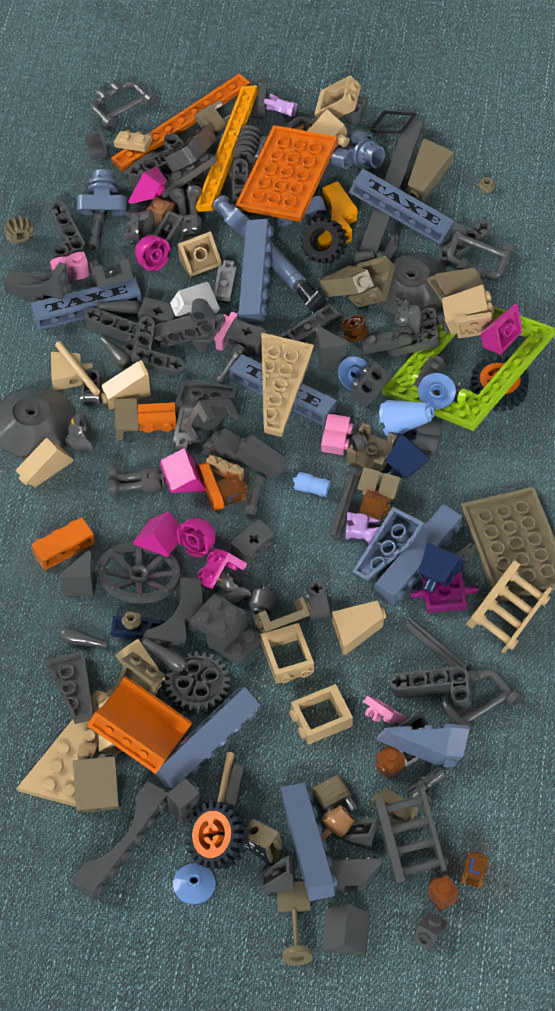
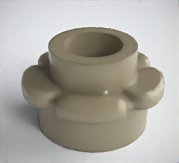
M489 177L480 179L478 184L483 193H491L496 185L494 180Z
M128 611L121 621L128 630H135L141 624V616L137 612Z

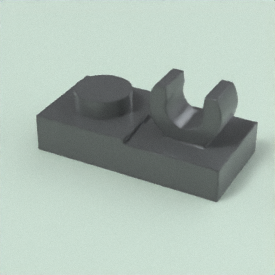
M437 355L435 358L430 356L417 377L414 386L419 387L421 380L429 374L442 373L446 364L442 363L443 359Z

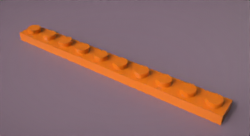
M240 73L149 132L152 134L153 140L146 152L124 149L111 157V163L121 171L126 170L147 153L155 151L164 145V137L167 134L174 133L179 135L197 123L194 115L210 104L214 105L218 101H221L224 105L239 95L242 86H250V82Z

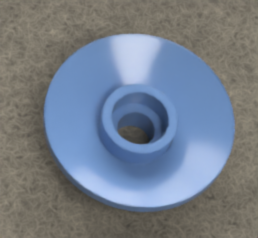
M356 356L345 358L338 367V376L341 383L351 390L353 388L351 384L357 377L361 378L362 374L360 372L368 363Z
M432 373L425 376L418 387L420 400L424 403H429L434 409H442L450 405L456 394L453 381L441 373ZM438 391L440 395L435 396L433 392Z
M197 863L188 864L180 868L173 880V889L176 896L182 902L191 905L207 901L213 895L216 887L212 871ZM196 878L198 882L192 884L190 880Z

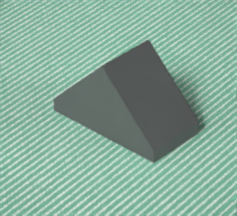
M167 211L153 235L162 237L169 245L178 242L184 220L183 216Z
M378 819L355 820L341 839L372 851L379 833L380 821Z
M286 856L260 873L261 892H294L292 856Z

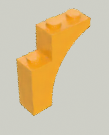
M337 181L322 187V198L329 208L331 220L337 221V223L343 226L342 229H345V236H348L345 244L352 242V229L349 225L357 221L358 209ZM327 230L318 238V249L320 251H325L331 246L332 236Z

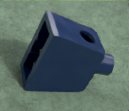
M401 434L386 458V462L391 465V468L386 473L397 477L401 474L403 477L409 478L429 462L431 458L405 435Z
M427 543L419 569V574L424 579H427L422 589L433 594L437 584L447 588L465 561L459 555Z

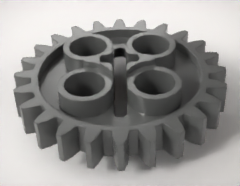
M196 651L195 656H191L188 652L185 659L187 664L182 672H175L168 667L169 673L165 674L167 679L165 681V687H167L166 694H170V701L175 700V707L181 704L182 711L188 707L189 713L196 709L197 713L200 714L201 709L204 708L207 713L209 706L216 709L215 703L222 704V698H227V691H230V685L228 684H231L229 670H226V664H221L220 658L214 661V654L206 657V652L204 651L202 656H199L198 651ZM194 668H195V669H198V670L195 671V672L189 671V670L194 669ZM215 677L213 680H208L207 678ZM184 684L188 685V687L181 688L180 686ZM199 693H206L204 696H198Z

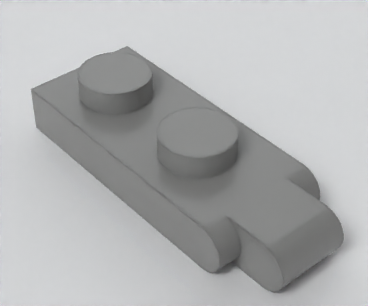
M224 260L223 265H219L213 291L218 301L231 302L237 267H234L235 261Z
M195 406L180 407L173 442L176 443L175 449L182 450L185 448L187 450L188 444L192 445L193 443L185 428V424Z

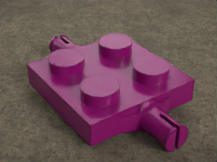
M458 572L447 588L437 584L433 594L423 589L411 590L410 594L411 599L423 598L426 603L427 613L466 610V594L478 593V586H466L462 579V572ZM422 577V582H423V586H424V584H425V582H426L427 579H424V578Z

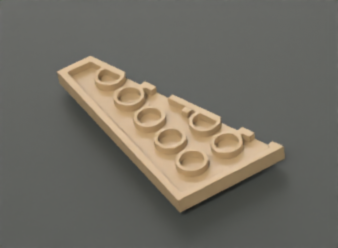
M261 332L264 433L282 437L312 357L314 345Z
M96 690L92 695L94 714L98 709V705L109 698L106 696L107 693ZM72 720L20 783L17 791L76 807L73 760H78L79 756H90V759L95 758L99 747V734L87 726L89 721L75 724Z

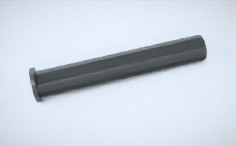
M349 470L347 472L348 478L330 531V537L336 540L341 537L347 512H349L358 481L362 475L356 470Z
M410 618L405 623V627L450 666L464 667L467 672L470 670V663L466 664L414 618Z

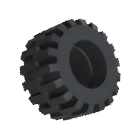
M317 218V220H311V224H306L304 226L306 230L301 232L303 238L300 237V241L303 244L300 246L301 249H304L303 253L310 260L327 264L335 262L334 260H339L341 254L344 255V248L348 246V244H345L348 236H345L346 231L342 229L343 226L327 218ZM327 230L332 236V243L327 250L320 251L316 245V239L319 233Z

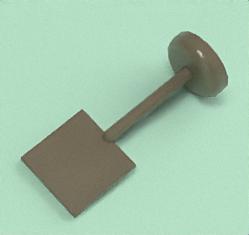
M304 881L293 882L294 892H277L278 913L292 912L294 945L287 947L282 953L283 962L292 966L307 964L313 958L309 947L299 945L297 912L310 911V901Z

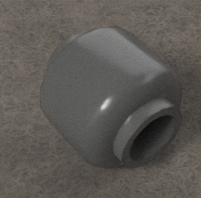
M261 586V588L253 590L249 601L252 613L258 614L265 610L267 614L273 612L277 596L272 592V588Z

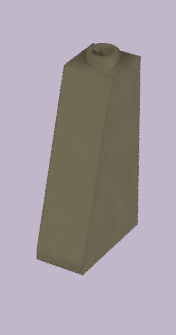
M424 138L408 182L407 194L423 202L453 164L454 152Z

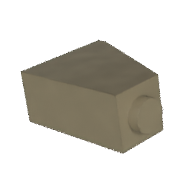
M347 266L319 280L325 297L359 294L374 286L368 270L354 266Z
M475 268L437 273L426 279L441 303L444 297L480 286L484 283L481 275Z

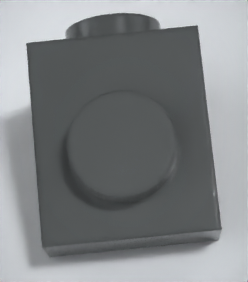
M429 912L419 924L413 941L432 951L437 939L446 929L448 922Z

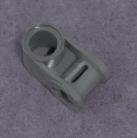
M358 96L355 110L347 114L346 120L349 124L356 125L361 122L363 114L367 109L368 96Z
M93 368L86 370V374L91 380H94V384L101 393L99 371ZM84 382L81 388V404H85V402L100 404V393L95 396Z
M314 580L308 585L307 600L311 607L309 618L310 620L330 618V607L325 585L319 580Z

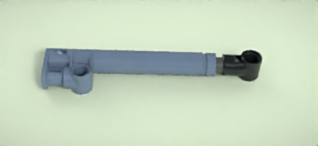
M219 196L214 201L213 208L245 239L247 220L250 219L227 196ZM272 243L273 249L270 252L271 268L293 291H297V294L305 300V305L315 313L327 299L317 289L314 290L309 282H306V278Z

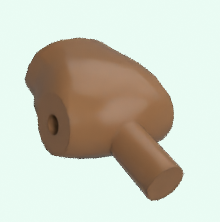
M339 805L322 816L321 821L325 828L322 830L321 840L326 839L331 833L338 837H343L355 822L354 817L343 806Z

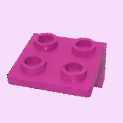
M215 548L214 551L209 553L207 557L208 562L205 567L199 571L198 579H201V585L213 589L224 567L234 571L237 568L244 571L247 563L228 552Z

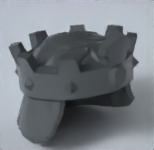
M148 209L141 213L127 212V217H130L126 222L128 231H125L123 237L127 240L131 238L129 241L130 245L138 243L144 236L154 234L152 210Z
M396 297L394 300L400 306L396 308L395 324H397L398 328H395V331H399L402 327H410L413 330V334L421 333L422 313L419 306L410 305L409 300H402Z

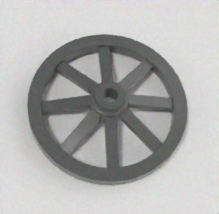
M126 542L110 548L102 555L98 563L97 574L101 586L110 595L122 601L145 604L160 601L175 591L180 580V566L172 554L166 557L134 545L133 542ZM136 551L135 566L131 567L119 554ZM142 552L158 556L147 567L141 566ZM114 558L126 572L105 567ZM163 560L171 568L170 571L149 574ZM106 575L126 580L113 585ZM172 577L169 584L165 587L151 581ZM131 585L136 587V593L121 590ZM147 586L156 590V592L142 594V587Z

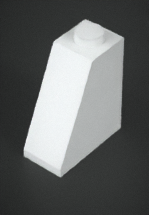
M209 282L179 290L170 302L175 316L185 317L191 315L192 302L197 298L205 299L213 312L217 314L220 308Z

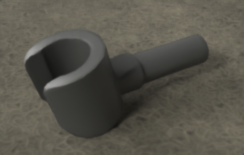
M436 313L438 324L443 326L446 334H449L450 331L446 325L444 314L438 316Z

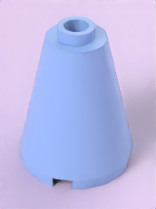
M385 400V403L380 405L379 411L380 422H384L385 428H383L386 436H388V433L398 436L430 422L432 417H434V408L429 403Z

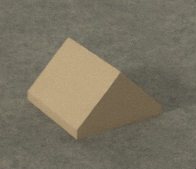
M211 231L178 243L179 260L189 277L222 265Z

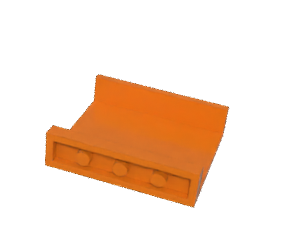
M125 675L109 699L101 708L97 709L87 726L156 774L193 722Z

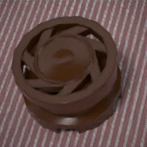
M352 315L351 319L346 318L341 323L344 338L349 342L362 340L369 333L364 316Z

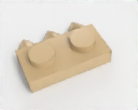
M129 129L120 131L114 140V146L146 152L153 140V136L151 133L143 135L140 131L131 133Z
M209 455L206 462L209 464L212 473L241 485L244 480L243 468L215 455Z

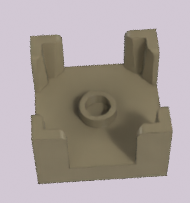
M362 423L359 428V434H364L368 445H365V450H357L355 445L354 447L350 445L347 450V464L362 470L366 467L383 473L388 465L386 458L397 442V435L388 433L387 441L372 435L371 426Z

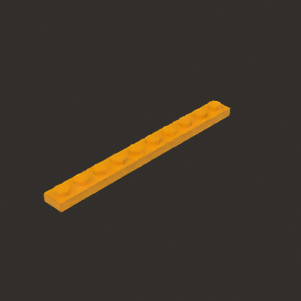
M257 85L242 86L215 154L218 162L211 166L202 188V194L197 201L196 209L198 212L214 211L213 203L220 195L233 161V152L240 129L246 126L259 91Z

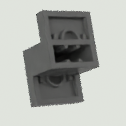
M213 594L190 619V625L206 633L209 649L238 666H241L261 643V633L247 626L246 611L216 594Z

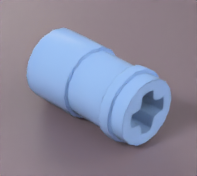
M300 471L297 477L293 478L295 490L327 497L330 489V480Z

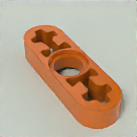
M207 462L198 464V470L206 487L205 491L213 510L224 509V502Z

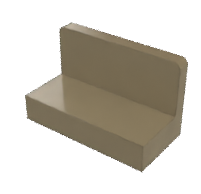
M114 399L116 440H123L124 431H138L137 399Z
M385 787L380 794L376 792L371 798V807L375 809L373 802L379 798H384V802H388V804L405 799ZM414 806L394 811L388 817L396 824L411 821L419 812V808Z

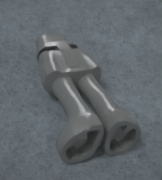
M195 185L188 187L186 190L190 215H187L184 190L176 188L169 192L170 199L178 205L179 215L184 218L180 231L184 241L199 236L201 230V217L198 216L196 204L202 191L201 187Z
M108 464L110 497L133 490H142L143 494L165 489V486H168L163 470L162 474L161 470L142 468L141 471L122 473L117 470L115 464ZM127 481H138L134 483H121Z

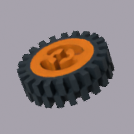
M497 356V361L494 360V357H490L489 362L487 359L482 360V364L479 362L477 368L473 369L471 376V392L478 395L508 361L509 357H505V361L501 360L502 356ZM527 370L522 373L494 406V411H498V407H501L502 411H506V406H508L509 410H512L514 405L518 407L520 402L523 403L527 396L529 385Z
M209 801V803L201 804L202 807L195 809L197 814L192 813L190 815V818L194 821H187L186 826L191 827L190 831L185 830L184 834L190 836V839L185 840V845H191L187 848V852L192 854L190 856L192 860L206 868L227 869L229 866H234L236 864L234 860L240 861L242 858L239 853L245 854L247 850L242 847L243 844H249V840L244 839V835H250L249 830H244L249 824L248 821H242L246 816L240 813L241 810L232 804L218 801Z

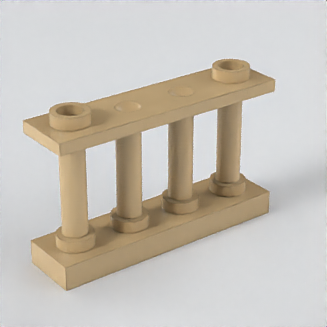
M515 560L466 623L471 629L476 624L479 626L483 625L505 642L506 645L501 650L503 653L508 649H514L519 642L516 639L540 605L545 606L551 598L549 596L552 590L551 587H548L542 593L518 575L519 572L516 570L520 564ZM509 580L516 582L538 599L533 608L508 590L509 587L506 584ZM498 595L506 597L528 615L522 622L497 604L496 597ZM487 609L493 610L517 628L511 637L486 618L487 616L484 613Z

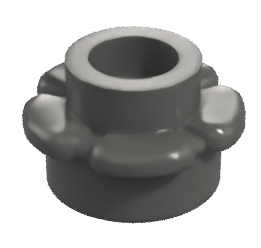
M357 432V435L352 436L357 450H365V445H368L364 434L360 435Z

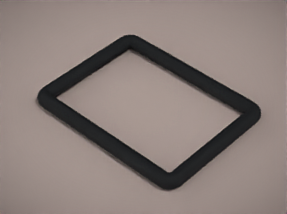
M384 111L370 128V131L401 134L415 118L416 113ZM386 114L411 116L401 130L375 129Z

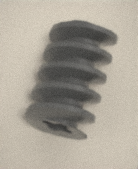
M246 125L240 129L233 152L235 159H244L248 164L253 162L261 136L259 128Z

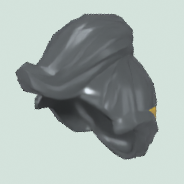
M77 412L70 421L65 441L73 450L81 451L88 449L90 452H93L95 445L91 440L95 435L92 432V424L87 420V415L84 412Z
M224 567L215 583L216 589L219 592L218 596L232 604L238 603L245 596H252L249 589L242 587L243 582H239L235 575L227 572Z

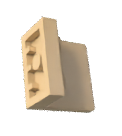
M487 312L455 317L458 338L480 335L493 322V313Z

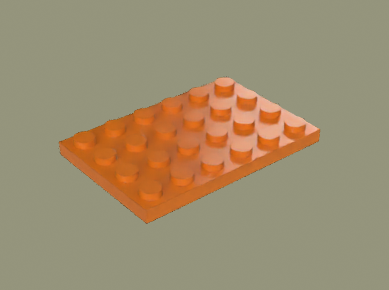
M273 125L235 206L241 211L301 222L337 145V136Z

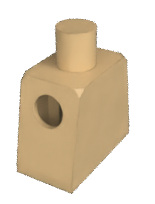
M327 109L308 130L309 132L337 136L338 142L336 147L338 145L346 147L350 141L346 137L347 130L344 124Z
M51 352L53 390L58 391L81 386L83 384L82 379L60 352ZM71 353L84 371L93 368L92 363L82 364L79 353Z

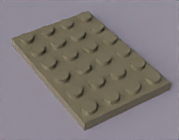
M534 487L461 504V511L473 543L477 547V553L491 590L515 560L520 564L516 570L519 572L518 575L542 593L548 587L552 588L551 591H555V538ZM509 580L506 584L509 587L508 590L520 599L533 596L514 581L511 582ZM500 595L495 599L498 601L497 604L510 602L506 597H501Z

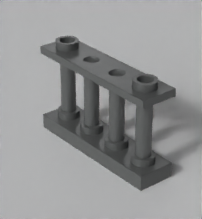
M424 787L418 790L419 797L391 804L385 803L384 798L375 799L373 802L377 819L380 821L379 827L395 885L403 884L409 874L437 867L439 873L443 874L447 871L446 867H449L446 854H442L430 811L431 797L429 792H425ZM418 805L422 806L423 818L395 825L389 821L388 815H391V812ZM423 826L428 828L430 836L428 839L404 845L395 843L394 836L398 832ZM433 847L436 859L409 866L401 865L399 857L403 853Z

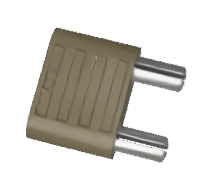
M221 101L214 105H208L194 115L200 127L209 124L214 134L226 127L230 117L229 114L222 119L217 112V109L223 105Z
M339 775L331 777L311 790L324 812L333 810L344 802L352 812L357 809L356 804L351 798V792Z

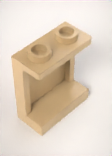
M483 284L442 298L445 322L451 335L457 333L455 317L487 312L494 313L493 305L490 302L492 301L490 291H486Z

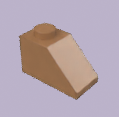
M155 197L147 210H152L154 225L159 226L167 211L175 213L178 205L170 198Z

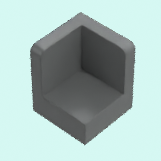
M101 130L85 134L86 147L91 160L108 156L106 141Z

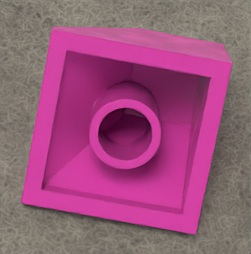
M154 167L143 173L128 201L130 204L154 199L164 193L167 180L159 168Z
M514 304L482 331L480 335L484 348L501 355L523 332L518 305Z

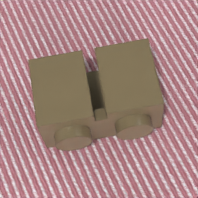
M364 467L357 489L362 491L361 495L372 498L374 494L380 496L379 500L390 503L391 500H397L403 479Z

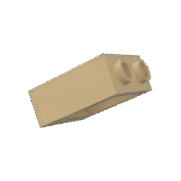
M350 75L322 89L314 115L319 118L327 109L338 119L354 111L361 85Z
M299 623L261 634V645L276 684L288 683L292 679L304 678L314 673V662ZM298 640L305 661L279 669L271 648Z
M336 684L291 702L290 717L293 722H297L299 726L297 728L301 739L305 738L308 745L353 727V717ZM330 699L339 718L310 730L301 710Z

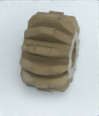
M21 215L18 218L13 216V219L7 220V224L4 225L5 237L11 244L15 242L17 245L20 242L25 244V241L31 240V236L34 235V226L27 216L23 218Z

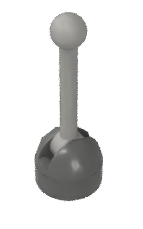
M234 344L232 347V359L223 373L217 377L219 383L224 381V376L235 359L237 360L241 354H246L247 351L243 346Z

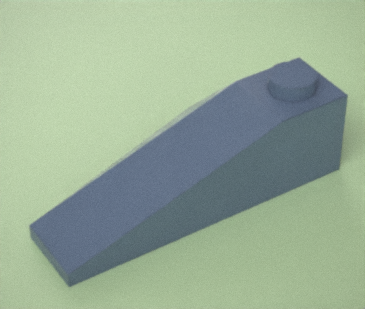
M392 507L352 572L369 582L416 540L425 523Z
M444 724L443 728L432 729V725H425L424 728L413 730L411 726L388 727L377 736V741L435 765L453 767L463 758L470 729L468 725Z

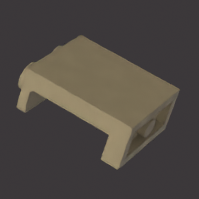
M386 256L357 263L356 267L368 270L374 286L359 294H351L348 298L357 308L386 301L395 265Z
M303 597L293 601L296 609L295 613L273 621L269 620L266 610L254 615L253 619L258 632L261 634L270 632L310 616L311 607L309 602L304 600Z
M134 652L124 657L121 661L124 666L114 687L109 689L106 696L110 697L125 675L156 696L165 674Z
M111 754L98 755L99 758L90 759V756H79L78 760H73L76 811L78 813L120 809L115 756L111 757Z

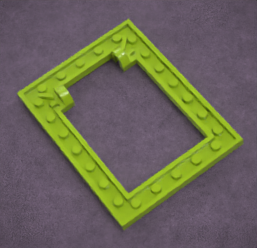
M493 306V321L507 310ZM520 315L523 330L520 336L527 339L478 395L463 388L458 394L457 403L452 401L445 408L434 409V416L474 431L555 336V328ZM439 325L440 343L438 346L415 352L383 387V395L397 401L422 402L418 395V387L414 386V383L430 356L435 358L456 334H446L443 326Z

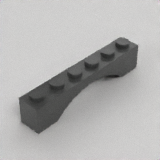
M150 781L145 783L135 796V815L129 831L123 840L107 854L85 862L72 878L76 889L94 901L98 895H103L110 879H114L118 875L120 866L131 858L132 850L135 846H139L143 842L145 833L148 829H152L155 826L160 813H164L168 809L167 792Z

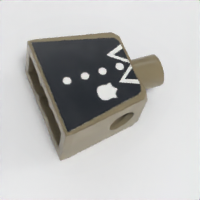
M252 819L248 823L249 826L244 828V830L250 831V835H244V839L249 840V844H243L247 851L272 866L284 852L280 834L269 826Z

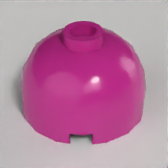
M148 235L141 238L137 243L135 257L137 262L147 271H158L167 263L169 259L167 257L168 251L170 252L171 248L169 243L162 237Z
M191 518L182 523L177 529V539L180 546L184 545L187 548L186 552L189 555L202 557L214 546L216 533L208 521L202 518Z

